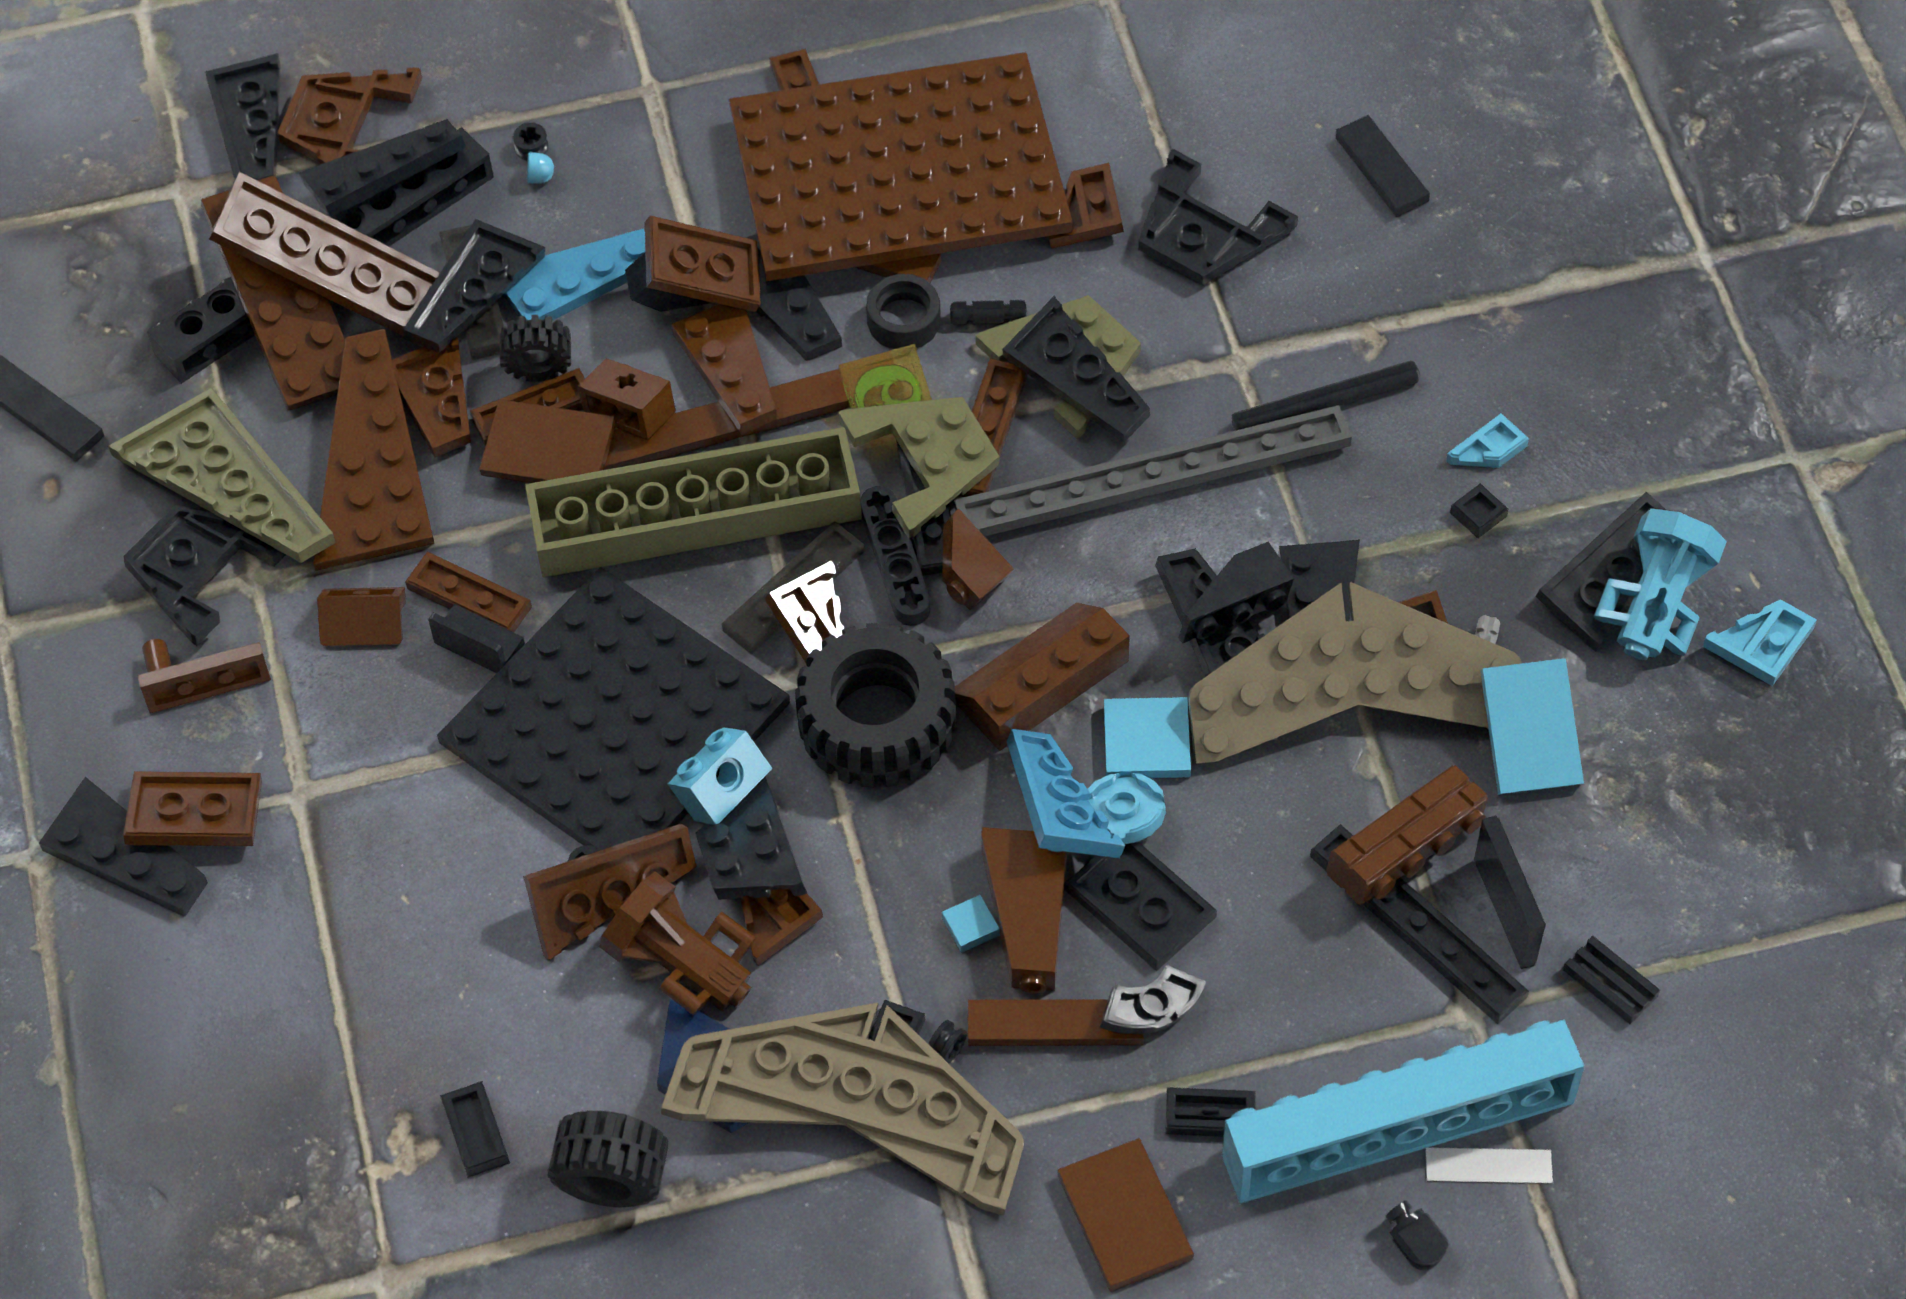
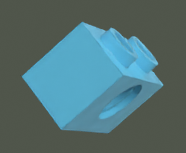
M723 727L713 732L706 739V745L694 757L684 761L677 770L678 774L668 783V786L694 821L712 825L719 824L773 769L749 734L743 730ZM719 767L720 772L718 778L716 779V772Z

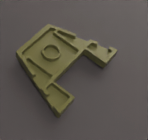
M1089 295L1062 304L1063 310L1071 320L1075 319L1089 341L1095 347L1098 346L1107 357V362L1116 372H1120L1124 377L1141 352V342ZM1037 313L978 333L976 335V345L989 358L1006 362L1007 359L1003 356V348ZM1065 400L1054 408V418L1076 439L1082 437L1087 430L1090 418Z
M963 397L845 409L838 412V421L842 427H845L846 434L854 448L892 433L926 489L892 502V512L908 538L917 535L921 531V526L930 518L936 519L946 510L948 503L960 493L962 495L967 493L999 466L1000 456Z

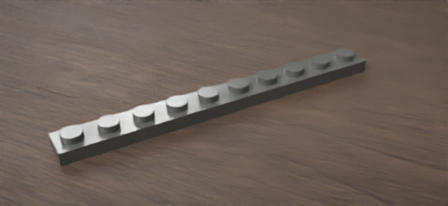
M1338 405L955 499V511L960 509L984 536H989L1351 446L1352 436Z

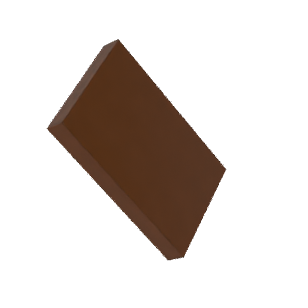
M651 215L644 223L647 288L753 312L759 308L761 301L757 240Z
M499 399L479 468L482 476L535 483L602 471L605 468L616 426L615 417Z
M134 771L123 833L125 845L253 846L262 787L261 773Z
M1140 1138L1057 1169V1176L1110 1292L1193 1260L1194 1253Z

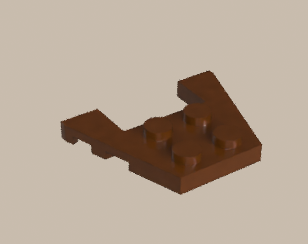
M416 67L406 68V73L388 74L387 69L373 70L370 76L351 77L350 72L302 75L277 132L280 143L320 164L360 151L353 149L374 97L412 104L422 80L421 69Z

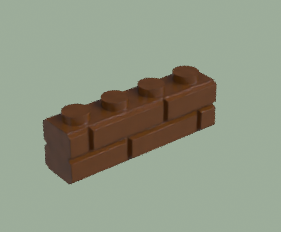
M1456 765L1449 767L1331 851L1326 869L1327 875L1340 888H1345V892L1358 905L1364 904L1372 897H1375L1377 900L1382 899L1392 890L1398 878L1404 874L1410 878L1419 872L1425 864L1427 857L1434 852L1438 856L1447 852L1454 844L1456 836L1463 831L1467 834L1476 831L1481 826L1482 819L1486 817L1483 813L1488 801L1487 794L1476 783H1471L1469 777Z

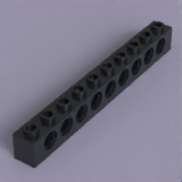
M460 127L457 130L462 135L466 148L332 218L389 247L494 178L490 155L463 127ZM229 277L200 298L192 300L185 308L168 319L157 323L154 328L147 332L154 355L182 384L255 336V333L233 280Z

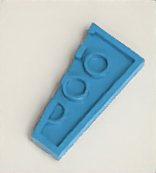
M640 229L545 255L538 264L503 296L518 317L525 315L527 320H531V315H538V318L543 320L546 315L552 317L553 321L627 283L625 269L645 253V230Z
M1011 729L1007 745L1039 848H1045L1054 852L1067 851L1120 858L1125 844L1119 835L1111 836L1107 830L1109 820L1102 810L1093 809L1088 801L1090 792L1084 783H1079L1071 776L1073 767L1051 734Z

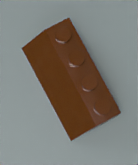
M1076 602L956 685V704L993 745L1001 751L1008 746L1007 739L1011 729L1030 731L1129 661L1130 635L1104 608Z

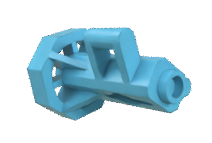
M1651 508L1641 517L1633 537L1639 544L1643 574L1639 584L1608 579L1594 618L1598 621L1622 626L1617 642L1625 647L1624 652L1627 655L1639 660H1647L1648 657L1655 658L1661 653L1663 645L1677 655H1686L1700 617L1681 602V598L1687 586L1719 563L1727 543L1711 525L1681 512ZM1620 594L1633 596L1627 614L1614 611ZM1676 616L1681 621L1676 634L1673 635L1669 630Z

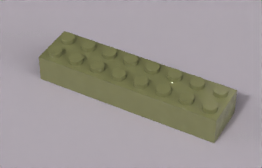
M845 427L525 484L542 578L862 519L860 490Z

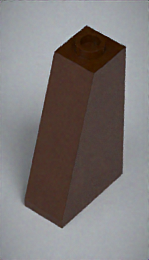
M982 827V857L996 920L1000 929V938L1011 987L1020 988L1024 992L1034 994L1042 993L1045 990L1055 991L1067 851L1054 852L1045 848H1039L1034 831Z

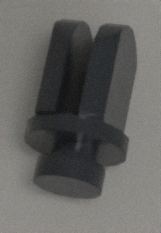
M1404 1200L1385 1215L1391 1224L1394 1222L1397 1224L1390 1231L1391 1236L1394 1238L1392 1241L1416 1269L1426 1270L1435 1267L1446 1253L1448 1247L1447 1237L1422 1208L1411 1214L1410 1210L1412 1207L1407 1200Z

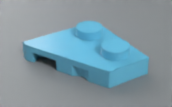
M1780 599L1765 606L1757 614H1749L1736 620L1735 626L1719 634L1716 631L1709 633L1705 638L1703 647L1773 686L1813 631L1817 619Z

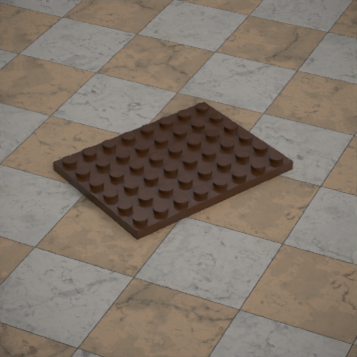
M1027 52L729 98L731 116L766 281L1073 232V221Z

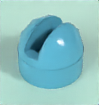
M529 152L527 183L539 184L550 180L554 172L552 159L542 153Z

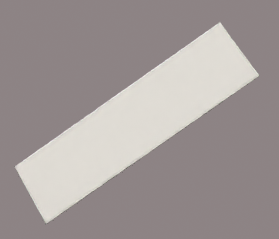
M1426 1148L1427 1181L1553 1183L1551 1150Z

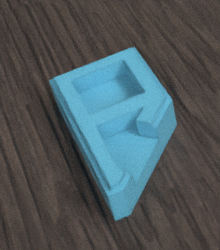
M1499 414L1448 452L1446 461L1450 465L1499 468L1528 446L1529 438L1503 414Z

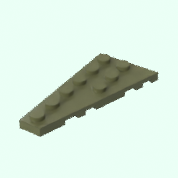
M212 388L108 446L112 457L300 563L336 543L333 532Z

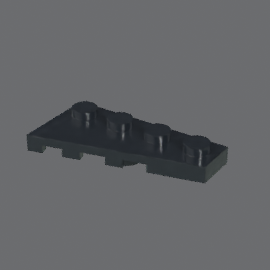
M278 53L205 71L234 179L239 172L257 181L276 176L281 64Z
M475 219L404 327V339L440 353L545 257V247Z
M757 234L746 237L758 242ZM758 243L761 305L756 312L761 317L765 316L775 326V331L806 361L842 347V337L805 275L766 281Z
M1055 296L1003 348L1004 358L1124 443L1150 416V407L1122 374L1112 368L1107 362V357L1098 346L1095 347L1084 335L1081 326L1075 319L1071 320Z

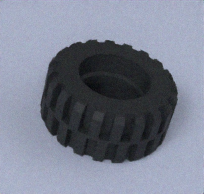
M866 623V628L856 630L855 626L842 629V635L837 638L833 634L821 642L822 650L813 649L806 658V666L800 668L797 677L798 688L795 689L798 729L800 738L804 740L805 750L810 758L818 759V766L827 774H832L836 771L838 780L848 784H852L853 780L861 781V787L874 788L875 783L886 782V787L899 785L898 779L907 777L908 781H911L921 776V768L923 766L931 769L940 760L939 752L947 751L952 741L951 733L955 731L956 726L955 681L952 680V670L948 661L942 659L941 651L934 643L929 642L925 645L923 635L913 630L909 634L904 633L903 626L889 624L888 628H880L878 623ZM873 685L896 688L907 694L914 701V705L905 715L893 722L882 725L857 723L847 718L838 710L841 702L852 692Z

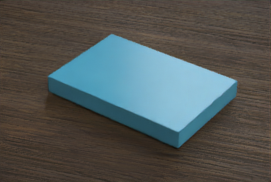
M1566 658L1481 669L1498 795L1584 784Z

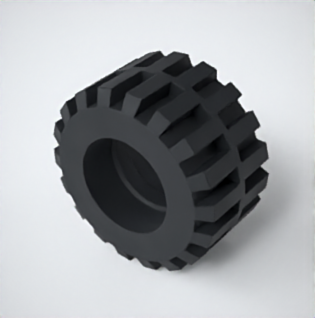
M595 1110L574 1112L564 1116L559 1121L548 1169V1177L551 1183L561 1191L588 1203L622 1208L643 1206L655 1201L659 1195L669 1141L659 1129L629 1115Z

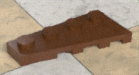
M718 304L671 324L674 337L741 435L777 420L776 407L746 310Z
M679 824L523 876L543 956L550 960L562 952L561 949L576 939L582 940L593 933L595 927L615 916L619 908L638 885L652 873L657 872L668 882L672 883L696 868L697 865L687 826Z

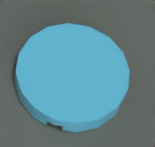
M1120 773L1109 774L1096 780L1088 788L1090 792L1089 803L1094 810H1102L1109 820L1107 830L1111 836L1119 835L1124 844L1138 842L1151 836L1163 823L1166 814L1163 790L1154 780L1142 774L1131 773V777H1120Z

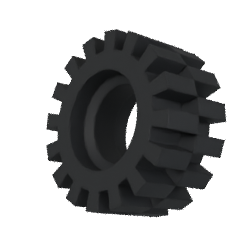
M525 315L518 317V323L510 320L507 322V327H502L500 334L501 368L504 367V371L508 375L513 373V378L516 379L526 376V381L533 382V377H539V381L542 382L546 381V376L554 378L559 376V372L562 374L566 373L567 367L571 366L570 329L567 326L563 327V322L558 319L552 323V317L546 315L543 320H540L538 315H531V320H527Z

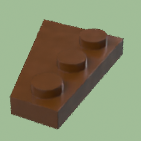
M458 336L440 353L422 347L392 359L401 399L434 458L471 443Z

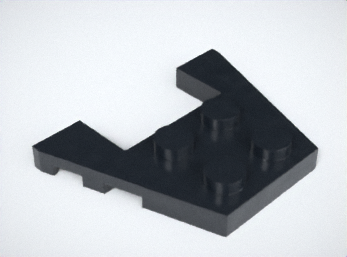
M1172 149L1169 152L1166 168L1159 180L1154 202L1151 203L1138 240L1139 251L1203 286L1297 227L1298 216L1271 201L1266 203L1248 226H1244L1185 194V191L1201 174V163Z
M175 505L123 557L125 567L191 643L198 646L220 623V615L217 610L193 598V596L239 549H243L273 567L286 554L213 513Z

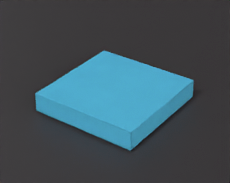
M1187 697L1104 699L1106 776L1120 773V777H1131V773H1137L1148 778L1191 777Z

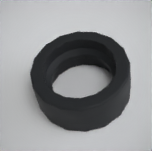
M912 274L889 276L875 284L867 296L866 304L867 325L872 337L885 347L893 350L907 351L922 347L931 341L940 328L941 319L940 298L936 288L926 279ZM897 300H913L922 304L927 310L926 315L922 319L908 325L893 324L886 321L880 314L883 307Z

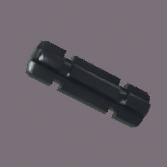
M1004 300L972 301V305H967V301H954L950 305V320L954 325L967 324V320H973V324L1004 323L1005 319H1010L1011 322L1027 316L1026 302L1024 300H1010V304H1004Z

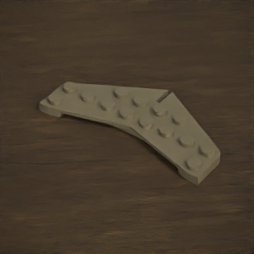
M1352 582L1347 583L1352 621L1346 622L1342 584L1340 583L1191 688L1188 702L1195 764L1217 762L1358 705L1489 729L1480 670L1483 668L1522 664L1519 656L1511 650Z
M878 1003L696 1035L684 1043L661 1107V1115L681 1121L845 1125L980 1209L1004 1216L1024 1147L1022 1134L888 1005L886 1006L875 1041L869 1040L868 1037L878 1009Z

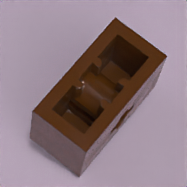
M608 358L578 385L584 412L614 416L616 428L645 439H649L676 412L669 380Z

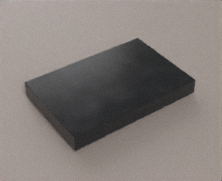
M1495 815L1484 818L1481 822L1474 862L1520 968L1524 969L1535 966L1546 926L1545 921L1499 817L1497 818Z
M1139 842L1125 844L1120 858L1095 855L1065 882L1066 892L1155 971H1158L1217 917V910Z

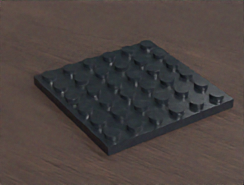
M599 567L437 734L439 744L583 846L591 845L604 850L678 825L688 812L668 786V783L678 774L679 766L687 759L694 757L706 745V739L713 732L723 727L746 731L755 742L790 704V696L620 579ZM718 767L717 772H716V779H717L718 776H719V772H720L719 767Z

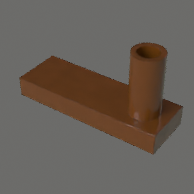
M151 639L144 643L142 647L147 673L138 675V679L149 713L271 680L260 642L173 666L171 665L167 644L164 640Z

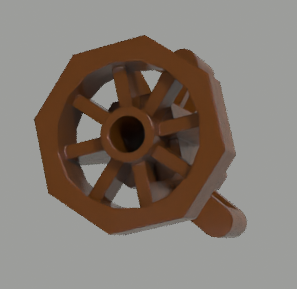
M657 872L652 873L638 885L619 908L602 934L599 947L618 962L627 958L656 962L662 965L671 974L664 980L659 990L693 1016L708 1002L712 1003L722 1012L730 1004L737 1008L752 988L747 984L751 972L739 963L757 937L722 911L715 918L704 936H702L687 924L674 893L675 886ZM719 931L739 945L731 957L712 943ZM683 981L685 984H687L689 987H691L693 990L699 993V995H694L692 992H690L688 989L682 986L679 982Z

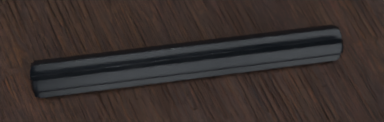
M1414 361L1403 362L1232 414V426L1234 431L1348 404L1415 384L1419 381L1420 372Z

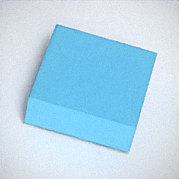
M981 895L942 912V919L961 953L1000 936V929Z

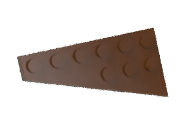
M385 329L353 335L345 339L320 518L333 532L336 543L314 556L313 565L315 571L435 544Z

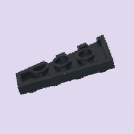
M448 119L301 171L299 175L306 188L329 217L332 218L466 148V145L459 131Z
M1647 492L1541 587L1535 596L1595 652L1613 625L1594 618L1608 579H1616L1636 584L1639 582L1643 574L1639 544L1633 537L1641 517L1651 508L1666 510ZM1620 594L1614 611L1620 612L1629 598L1628 595Z
M1360 540L1279 546L1278 556L1294 577L1288 600L1285 603L1288 619L1341 583L1346 622L1350 621L1351 611L1347 583L1355 582Z
M1196 548L1158 556L1155 565L1182 625L1186 613L1217 577L1216 573ZM1247 620L1240 625L1230 624L1220 628L1208 638H1196L1189 642L1206 677L1265 635L1264 633L1259 635Z
M85 777L40 840L39 845L42 851L185 917L208 884L205 875L169 845H125L123 833L127 810Z

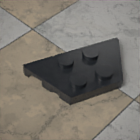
M766 777L719 824H705L695 833L718 900L738 899L743 896L765 898L770 896V890L791 889L794 896L807 894Z

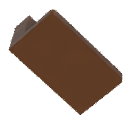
M405 587L323 589L317 597L320 644L323 646L400 644L403 640L401 610L406 603Z

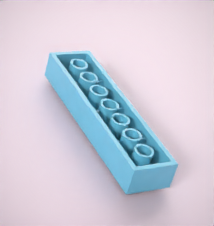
M1565 1020L1551 1024L1549 1021H1540L1529 1026L1524 1032L1510 1036L1506 1033L1496 1034L1488 1038L1483 1044L1470 1048L1456 1046L1445 1051L1442 1056L1426 1061L1423 1058L1412 1059L1401 1065L1399 1069L1385 1073L1378 1070L1371 1071L1362 1075L1358 1081L1345 1085L1331 1083L1319 1088L1314 1094L1301 1098L1287 1096L1276 1101L1273 1106L1257 1111L1253 1108L1240 1110L1233 1114L1230 1119L1225 1120L1222 1158L1238 1201L1241 1204L1574 1104L1585 1066Z

